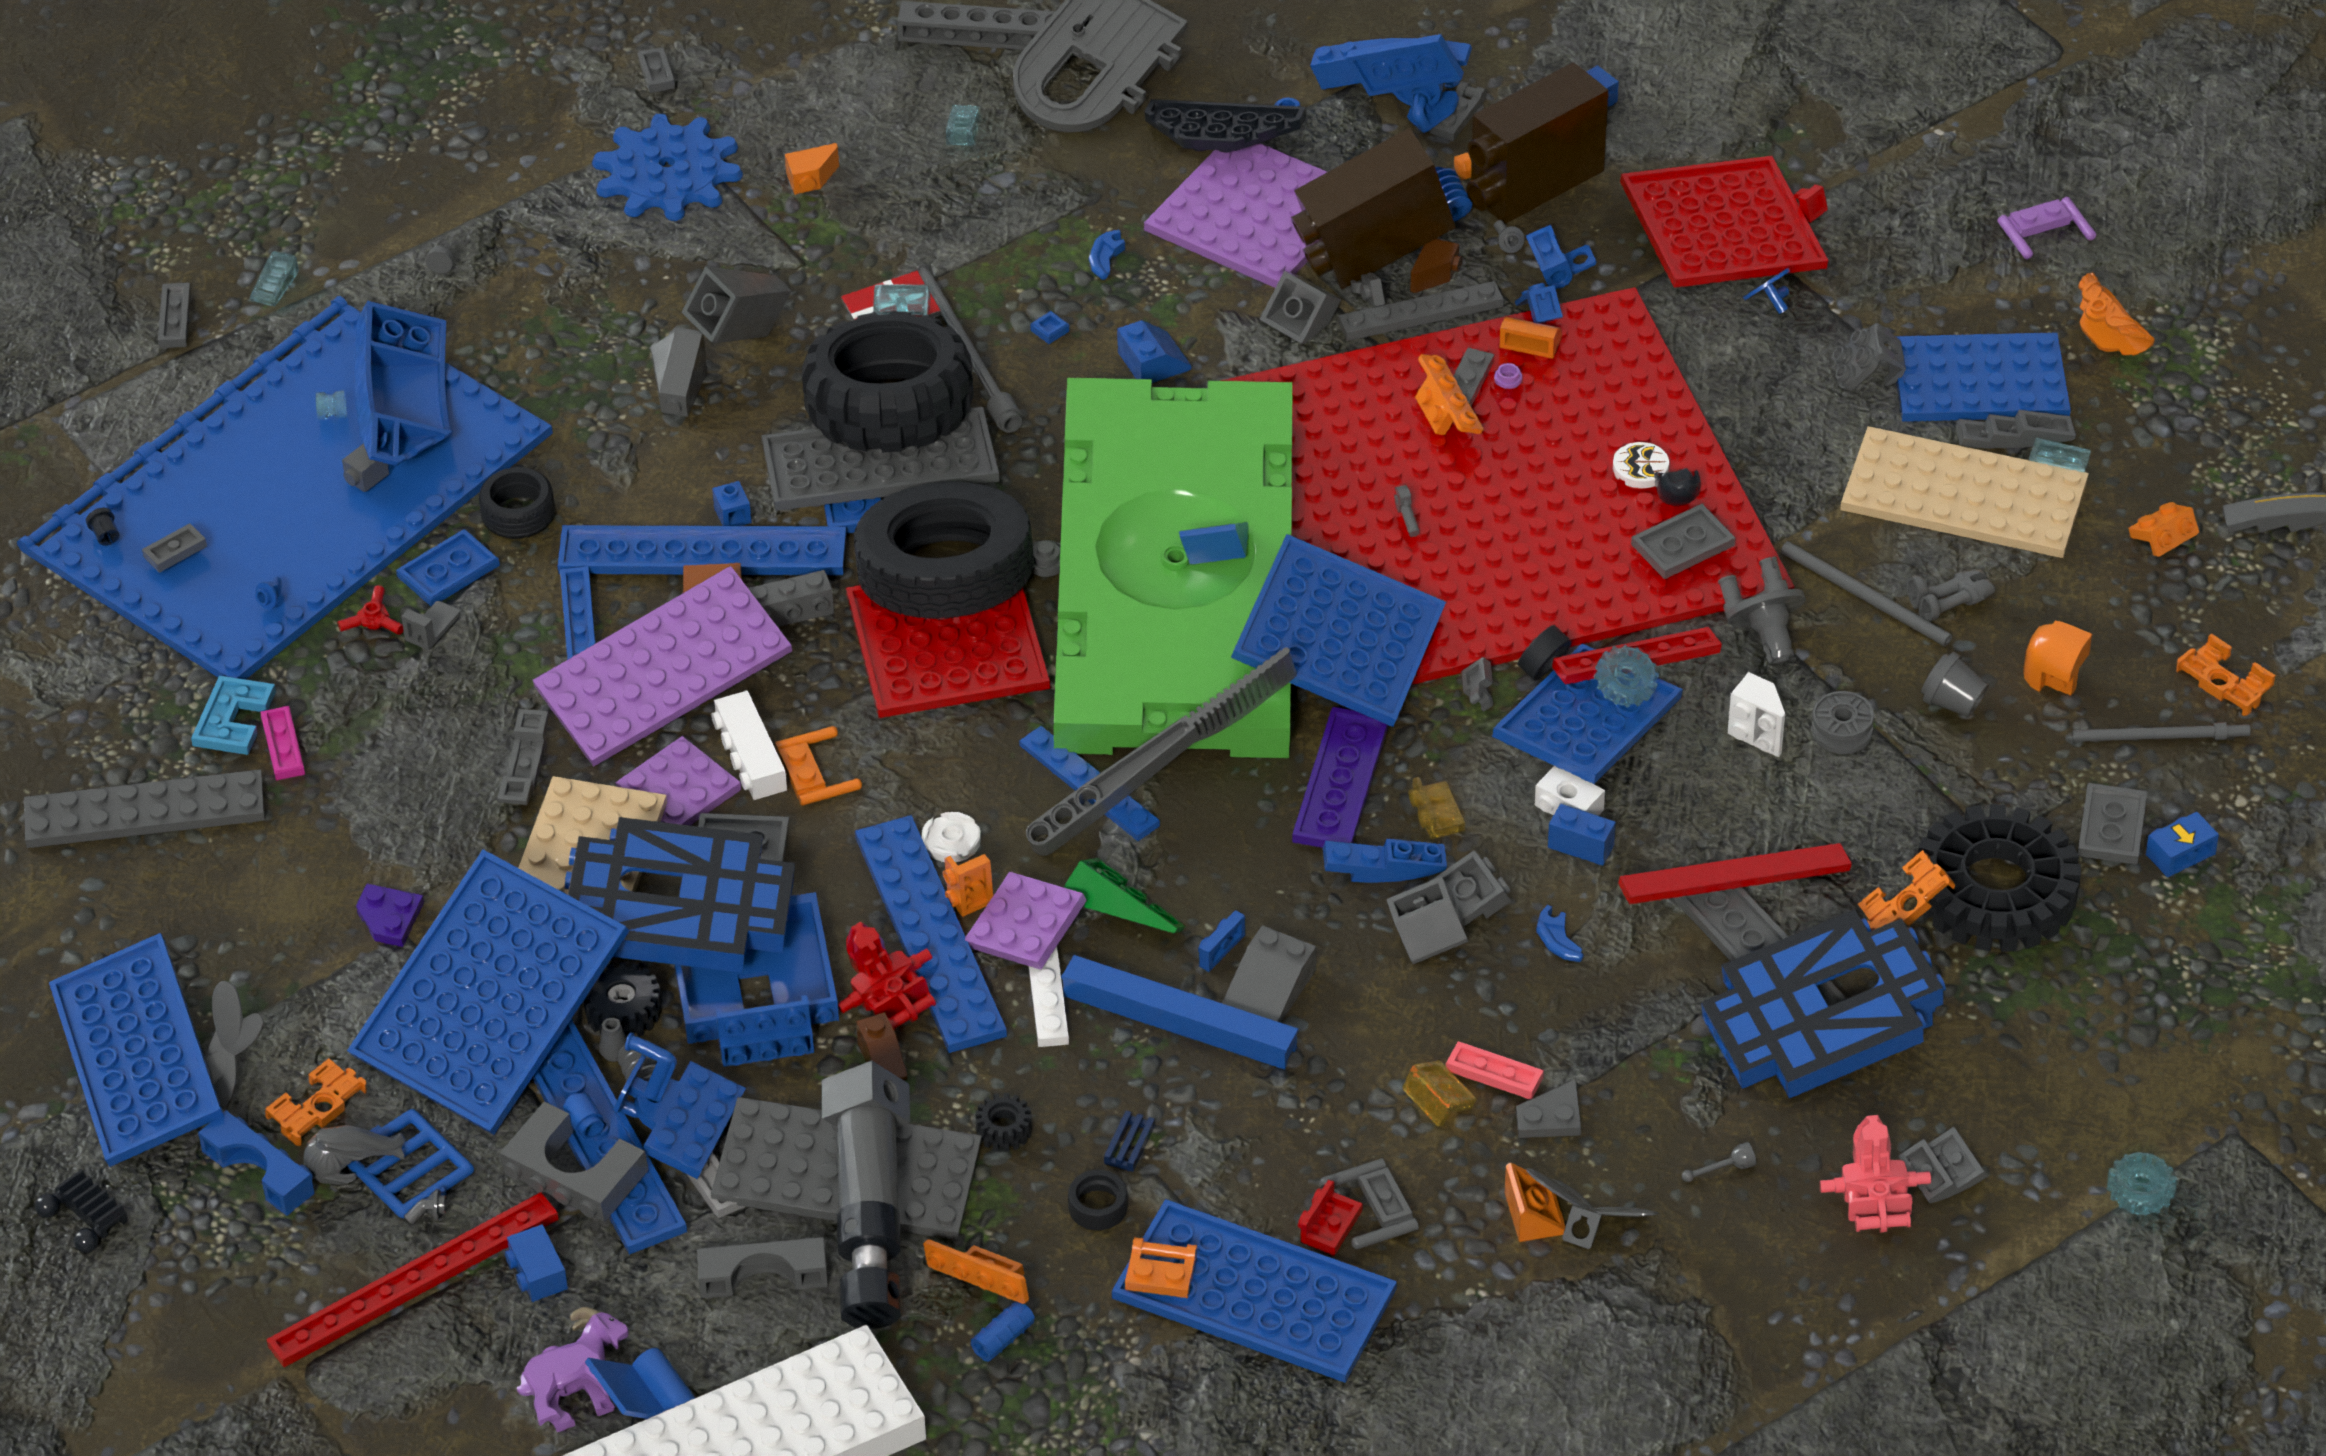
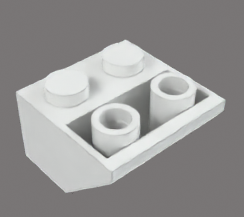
M1748 672L1730 696L1728 734L1764 752L1779 757L1782 754L1785 720L1783 706L1774 683Z

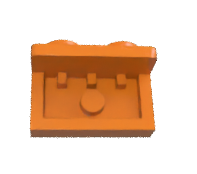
M2174 502L2161 505L2158 511L2139 518L2136 524L2128 528L2131 538L2150 542L2152 553L2157 557L2199 533L2193 508L2176 505Z

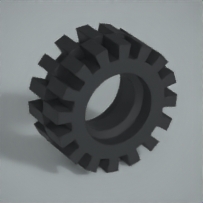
M999 1093L993 1094V1100L987 1097L984 1099V1104L980 1103L978 1105V1111L975 1114L977 1135L982 1136V1142L984 1141L985 1147L989 1148L993 1145V1151H999V1147H1004V1152H1009V1146H1013L1014 1150L1019 1149V1142L1022 1145L1027 1143V1138H1030L1032 1134V1115L1030 1106L1027 1107V1102L1024 1099L1020 1101L1017 1095H1014L1011 1099L1009 1093H1004V1098H999ZM1001 1118L1015 1121L1012 1125L1005 1127L993 1124L995 1120Z

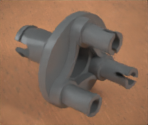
M1771 557L1759 561L1762 570L1761 577L1765 585L1764 591L1751 598L1742 599L1735 575L1726 576L1718 580L1725 601L1723 608L1728 624L1733 626L1750 625L1760 636L1769 664L1782 663L1790 660L1789 656H1794V650L1792 649L1787 629L1789 613L1800 608L1806 602L1804 591L1788 589L1786 580L1782 579L1777 557H1772V560Z

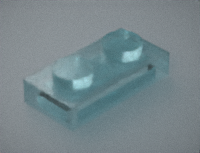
M2036 438L2029 461L2084 473L2090 460L2091 450Z

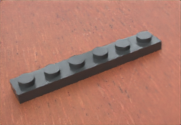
M1492 281L1338 315V323L1346 340L1349 341L1503 307L1504 299L1496 282Z

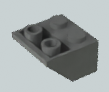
M1442 876L1387 899L1395 926L1412 964L1469 942L1453 893Z

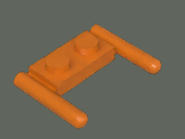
M835 726L775 742L776 751L779 753V758L795 794L799 798L801 806L854 792L862 788V782L858 778L828 787L825 786V781L808 745L836 737L838 730Z

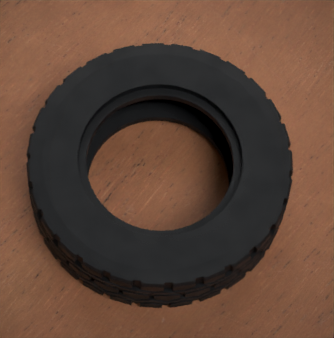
M952 481L922 484L900 490L871 506L860 518L854 533L857 575L862 590L879 606L905 616L928 619L954 618L988 610L1010 599L1021 590L1033 571V542L1031 523L1027 511L1012 496L982 484ZM942 541H964L981 546L971 552L947 558H923L907 554L920 546Z

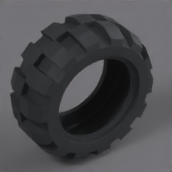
M892 311L891 314L877 315L876 312L858 315L856 320L850 322L843 320L829 327L826 335H819L814 340L802 365L804 406L816 428L820 429L826 438L836 444L843 441L847 443L850 449L865 452L869 449H882V453L901 452L902 448L915 446L920 448L934 443L937 436H947L959 426L961 419L965 418L974 396L971 354L960 335L951 326L944 327L939 319L927 315L916 317L912 316L911 312ZM887 379H905V381L895 383H870Z

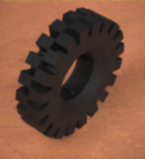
M1991 804L1989 817H1985L1980 805L1966 807L1965 819L1957 811L1944 816L1943 825L1936 822L1928 830L1927 838L1923 837L1918 847V854L1922 850L1927 853L1933 864H1938L1946 871L1955 883V888L1952 889L1947 885L1928 902L1932 907L1923 915L1926 919L1933 917L1932 926L1942 934L1953 928L1952 940L1963 945L1967 944L1972 935L1977 936L1975 949L1991 951L1993 939H1999L2001 952L2016 951L2018 938L2026 949L2040 945L2041 935L2047 940L2056 936L2060 931V925L2066 927L2072 918L2073 909L2076 908L2081 878V864H2078L2079 855L2075 846H2068L2069 837L2061 829L2051 832L2052 822L2041 815L2032 824H2029L2030 811L2016 807L2011 818L2006 817V805ZM1998 858L2008 860L2023 869L2026 873V882L2008 890L1986 888L1970 877L1969 867L1983 859Z

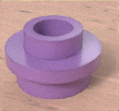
M1506 363L1498 367L1494 380L1498 386L1512 389L1521 384L1522 373L1516 365Z

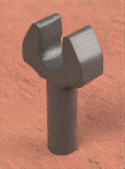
M1406 485L1395 487L1397 495H1394L1397 512L1402 513L1409 536L1415 537L1420 534V530L1411 507L1410 491Z

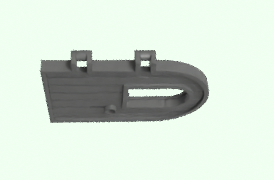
M1065 0L1023 49L1015 63L1013 89L1018 105L1030 119L1039 125L1061 132H1082L1101 126L1112 119L1122 107H1125L1130 114H1134L1146 100V91L1139 86L1154 68L1161 64L1165 70L1170 71L1180 59L1182 48L1175 45V43L1187 30V21L1151 0ZM1089 18L1092 19L1086 27L1083 26ZM1161 48H1163L1165 52L1169 53V55L1162 53L1160 51ZM1072 55L1090 61L1097 69L1101 70L1099 75L1084 91V94L1072 103L1060 104L1043 94L1045 87ZM1128 91V94H1130L1134 98L1131 99L1130 97L1124 95V93Z

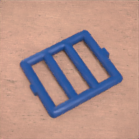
M409 1109L385 1126L377 1125L369 1131L381 1136L390 1137L412 1123L420 1133L404 1143L402 1146L404 1157L429 1141L439 1151L387 1185H384L375 1176L400 1161V1158L385 1155L368 1167H365L360 1161H352L347 1165L400 1218H405L404 1215L418 1201L427 1198L435 1189H440L441 1195H446L448 1189L474 1172V1166L415 1109ZM448 1159L458 1168L404 1204L394 1195Z

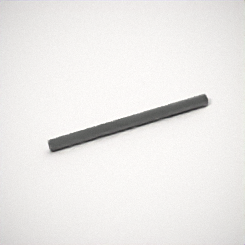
M1787 541L1783 545L1781 553L1938 644L1946 647L1951 642L1952 634L1795 544Z

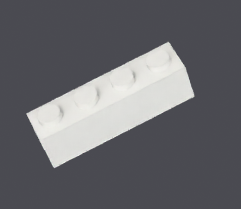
M748 691L714 700L715 712L711 714L715 729H721L722 731L721 740L725 750L730 749L731 751L730 758L733 768L735 770L739 769L741 772L739 776L743 789H749L753 800L787 791L785 769Z

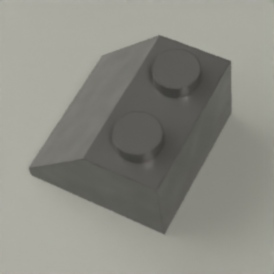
M1284 271L1259 320L1301 344H1305L1330 323L1341 299L1299 275Z

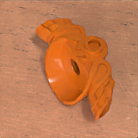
M2087 273L2082 277L2078 288L2082 291L2080 309L2084 312L2080 320L2081 330L2098 349L2105 352L2119 351L2122 355L2134 356L2145 352L2153 346L2155 342L2154 337L2140 323L2131 318L2109 289L2101 285L2095 273Z

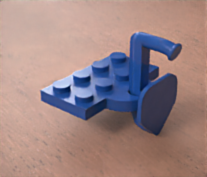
M1441 34L1348 51L1346 59L1367 94L1374 96L1392 92L1398 100L1411 106L1407 118L1421 132H1428L1455 111L1459 96L1455 91L1442 92L1443 83H1446L1444 85L1445 88L1457 86L1460 80H1462L1464 72Z
M629 1033L625 1042V1050H634L643 1055L639 1058L625 1083L613 1111L639 1118L644 1125L652 1130L642 1149L645 1151V1154L698 1179L733 1115L737 1097H742L746 1088L692 1061L689 1062L680 1081L670 1079L677 1064L675 1056L671 1052L634 1036L633 1033ZM646 1056L657 1061L649 1081L638 1077ZM628 1095L634 1097L635 1102L627 1100Z

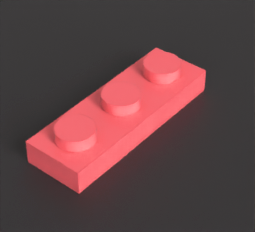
M1459 1041L1446 1062V1071L1530 1100L1535 1095L1544 1075V1070Z

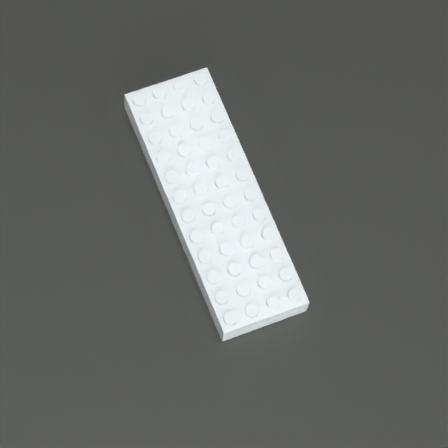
M865 1325L563 1456H889L926 1440L925 1416L871 1330Z

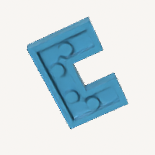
M219 676L191 737L192 746L249 755L258 734L257 728L253 725L234 723L233 721L239 709L258 712L268 710L276 693L275 684Z

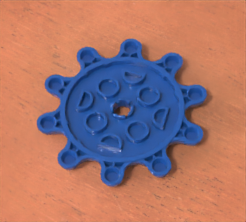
M656 114L651 120V127L642 130V132H635L627 127H619L614 132L613 141L620 148L611 152H597L593 157L592 165L595 169L611 173V176L598 183L596 188L597 194L603 198L614 195L626 196L628 200L624 207V213L629 217H638L646 209L658 207L664 211L665 217L668 220H681L685 216L684 208L689 203L699 202L710 208L720 206L723 199L719 191L715 189L716 185L722 182H737L743 177V172L737 164L723 161L728 155L737 152L738 144L735 139L730 136L719 139L708 138L707 134L710 132V124L702 117L695 118L689 125L682 127L680 125H671L666 115ZM665 162H668L669 165H673L671 167H662L665 165Z

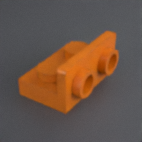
M983 854L960 865H957L951 856L944 858L945 870H943V877L947 884L945 897L949 898L952 907H955L962 917L986 907L993 897L991 863L987 856Z

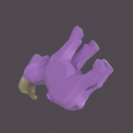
M582 1307L573 1311L570 1319L571 1321H578L574 1323L572 1329L576 1331L585 1327L582 1336L571 1344L561 1347L550 1346L542 1354L532 1357L527 1363L521 1376V1385L517 1387V1392L523 1396H535L534 1409L540 1426L549 1421L554 1425L557 1432L575 1426L573 1417L561 1410L559 1403L561 1396H568L581 1389H584L589 1395L597 1416L614 1411L615 1406L611 1402L610 1396L594 1374L589 1371V1367L585 1363L588 1357L605 1360L604 1346L612 1343L618 1349L619 1342L628 1337L629 1330L627 1326L607 1313L589 1307Z

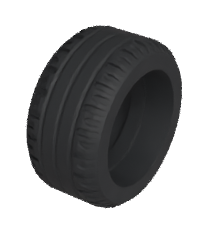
M522 467L501 470L489 477L480 489L479 504L481 518L487 529L498 536L510 539L531 537L543 531L553 520L555 513L553 488L549 480L536 470ZM524 497L535 500L532 504L518 509H508L499 506L502 502L512 498Z

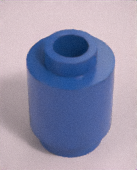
M576 1093L566 1099L562 1110L569 1113L571 1126L576 1134L584 1139H592L598 1136L604 1129L603 1116L590 1096L586 1093Z

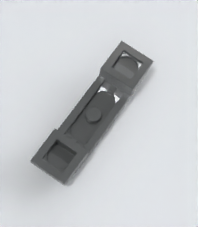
M519 709L514 729L515 741L507 774L502 778L497 798L498 803L522 805L529 803L541 768L548 727V711Z

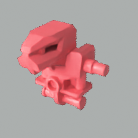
M1878 1115L1866 1116L1857 1126L1853 1137L1854 1163L1846 1164L1842 1167V1177L1832 1180H1820L1821 1193H1843L1844 1201L1849 1203L1848 1218L1849 1221H1855L1856 1232L1867 1229H1879L1880 1233L1887 1232V1228L1911 1227L1912 1196L1908 1194V1187L1931 1184L1930 1171L1907 1172L1904 1161L1890 1159L1891 1140L1888 1128L1882 1123Z

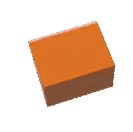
M1511 1162L1507 1164L1505 1196L1519 1242L1563 1235L1566 1226L1556 1194L1538 1183L1525 1169Z

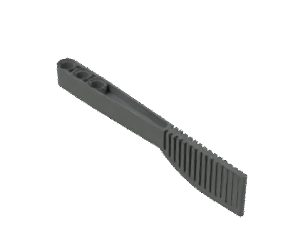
M1287 647L1283 648L1275 656L1270 657L1268 661H1264V664L1258 665L1256 670H1251L1249 675L1245 674L1242 680L1239 678L1236 680V684L1232 683L1230 689H1227V687L1223 689V694L1217 693L1216 699L1214 697L1210 698L1211 703L1204 702L1203 709L1198 706L1196 714L1192 710L1189 713L1190 718L1185 715L1033 821L1026 830V837L1033 851L1042 856L1053 853L1107 813L1193 743L1226 729L1260 706L1297 676L1290 650ZM1089 799L1096 800V802L1091 806H1083L1084 803ZM1072 817L1069 823L1060 824L1062 818ZM1039 835H1048L1042 842L1035 841Z

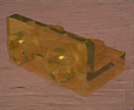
M1419 777L1413 778L1412 789L1409 790L1410 803L1412 807L1417 806L1420 825L1422 828L1427 829L1430 838L1465 831V821L1447 782L1443 781L1423 786Z
M1440 1060L1414 1064L1402 1087L1404 1092L1437 1126L1445 1124L1450 1112L1472 1109L1477 1100Z

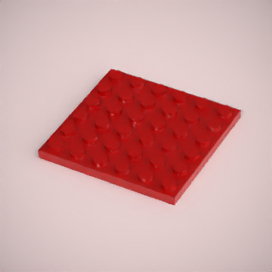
M1773 156L1621 174L1620 184L1674 288L1773 276L1781 273L1788 267L1790 269L1788 273L1827 269L1829 260Z
M860 585L846 588V596L878 718L1050 689L1049 676L1023 588L1010 599L988 610L967 616L939 619L917 618L898 614L879 606L874 600L872 601L864 593Z

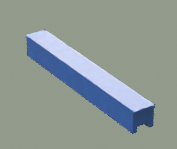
M1076 955L1072 957L1061 976L1064 997L1284 1070L1287 1067V1060L1291 1053L1297 1049L1298 1028Z

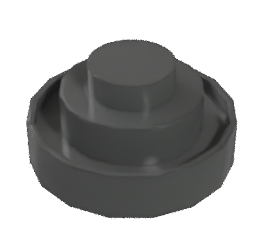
M1042 540L1033 543L1034 565L1032 574L1049 577L1060 573V543L1052 540Z

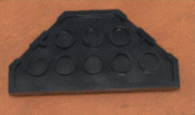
M1151 99L1145 110V121L1181 147L1195 151L1219 150L1223 153L1237 151L1301 129L1306 118V107Z

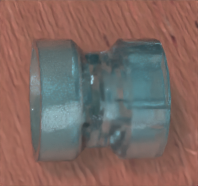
M344 390L335 391L333 395L325 392H316L318 420L328 419L332 415H335L337 418H347Z

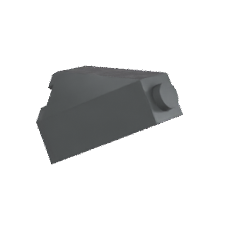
M676 327L669 332L667 337L652 343V363L661 412L688 417L707 374L704 334L701 331Z

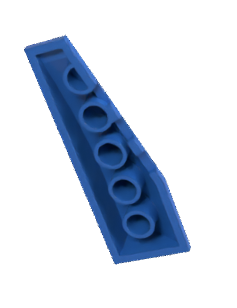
M1416 38L1374 39L1316 48L1310 67L1321 89L1358 84L1361 82L1346 59L1349 50ZM1446 41L1459 65H1467L1472 50L1471 45Z

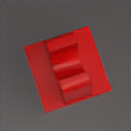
M1815 184L1810 189L1802 188L1794 194L1809 223L1828 210L1823 186Z

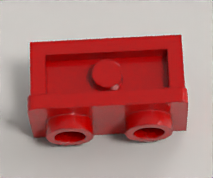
M1328 1179L1322 1189L1318 1188L1316 1190L1310 1209L1308 1211L1304 1210L1299 1218L1298 1228L1301 1229V1243L1335 1256L1362 1213L1363 1203L1335 1193L1334 1181Z

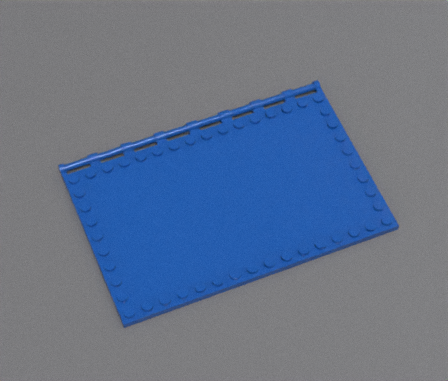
M337 296L331 301L329 307L309 322L304 321L292 331L291 336L270 352L265 351L253 361V365L232 381H226L215 389L214 394L193 411H187L177 418L172 427L151 443L146 442L134 451V456L113 472L105 473L93 483V487L70 505L65 504L52 514L53 518L29 536L24 535L17 541V545L29 557L216 677L225 676L246 680L477 495L483 483L489 477L501 470L512 467L553 434L552 425L445 362L446 404L450 429L453 431L451 436L397 466L388 464L389 475L366 492H363L356 486L349 485L343 476L342 459L363 444L359 431L355 400L356 323L361 312L348 305L343 297ZM336 314H340V316L337 319H335L333 322H331L329 325L323 328L320 332L317 331L319 327L325 324ZM298 343L302 344L299 348L293 351L282 361H278V359L281 356H283L285 353H287L289 350L295 347ZM259 373L263 374L243 391L238 390ZM220 403L223 404L222 407L216 410L205 420H203L202 422L199 421V419H201L204 415H206ZM178 435H184L171 446H169L166 450H164L162 453L159 452L161 448H163L165 445L171 442ZM140 464L143 465L141 469L120 484L118 482ZM100 495L103 496L102 499L96 502L93 506H91L81 515L77 514L80 510H82L84 507L90 504L97 497H99ZM103 507L109 508L113 512L115 517L114 523L120 534L119 539L114 543L109 536L112 544L107 546L99 544L94 532L86 524L88 514L95 509ZM190 523L206 538L207 547L159 573L143 557L142 549ZM58 527L63 528L39 547L36 545ZM273 577H279L282 580V589L277 605L271 610L264 609L256 601V587L261 582H269Z

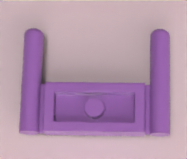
M2064 197L2061 201L2057 199L2012 212L2009 217L2002 215L1997 220L2025 259H2030L2033 256V251L2023 239L2024 237L2068 225L2072 220L2087 240L2091 241L2096 238V232L2069 197Z

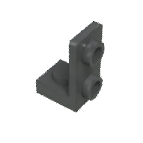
M436 601L425 614H419L407 609L401 616L405 640L430 650L460 617V610L441 601Z

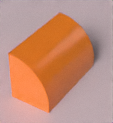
M1505 317L1500 327L1499 348L1553 359L1562 337V330L1559 327Z

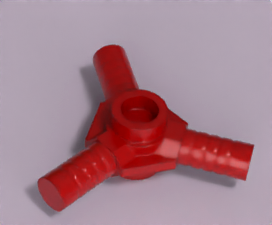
M382 586L374 587L371 601L367 602L357 612V615L337 621L340 632L358 626L367 627L372 630L384 627L397 635H401L404 630L403 624L391 619L384 604H382L385 589Z

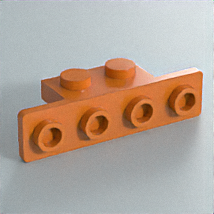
M1421 354L1418 360L1427 374V378L1418 390L1415 398L1435 434L1445 435L1452 422L1455 423L1457 429L1461 432L1481 434L1484 429L1449 370L1446 361L1438 355Z
M930 1239L923 1243L928 1267L1021 1304L1029 1301L1026 1280L1023 1276V1264L975 1245L963 1253Z

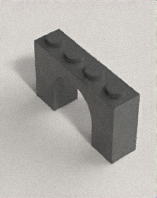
M544 1101L500 1152L503 1171L511 1179H519L529 1184L535 1191L545 1192L555 1197L561 1204H569L579 1209L585 1216L589 1218L595 1217L605 1222L648 1172L649 1168L645 1151L619 1138L594 1167L577 1173L560 1171L554 1168L550 1162L556 1152L573 1134L569 1113Z

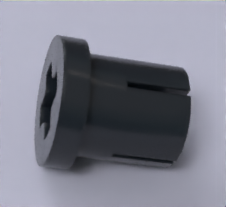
M105 507L93 510L86 517L87 527L94 532L99 544L103 546L112 544L109 536L113 543L120 536L114 523L115 517L113 512Z

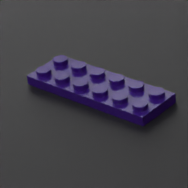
M1332 707L1292 833L1293 843L1323 848L1325 841L1354 842L1389 725L1354 710Z

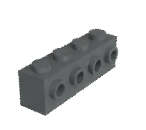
M825 570L748 588L777 627L834 614L832 588Z

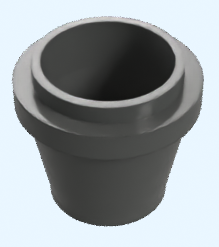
M1952 652L1950 655L1944 654L1926 679L1921 693L1924 695L1923 702L1930 706L1935 704L1969 718L1984 698L1989 684L1962 661V656Z

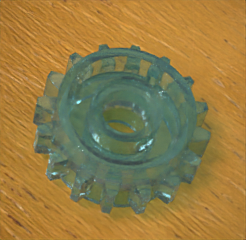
M1624 645L1622 648L1613 646L1610 652L1605 651L1595 666L1597 672L1594 675V679L1598 680L1597 689L1602 691L1606 699L1608 698L1616 705L1620 704L1629 707L1636 704L1640 706L1643 700L1648 701L1658 686L1656 681L1659 673L1655 672L1656 664L1652 663L1649 655L1640 651L1639 648H1632Z
M2136 1152L2130 1155L2125 1154L2121 1161L2115 1160L2113 1168L2109 1169L2107 1190L2111 1191L2110 1199L2116 1200L2119 1208H2123L2132 1214L2147 1215L2154 1212L2159 1213L2163 1206L2168 1208L2170 1200L2174 1199L2177 1177L2172 1176L2173 1168L2168 1167L2164 1159H2160L2151 1153Z

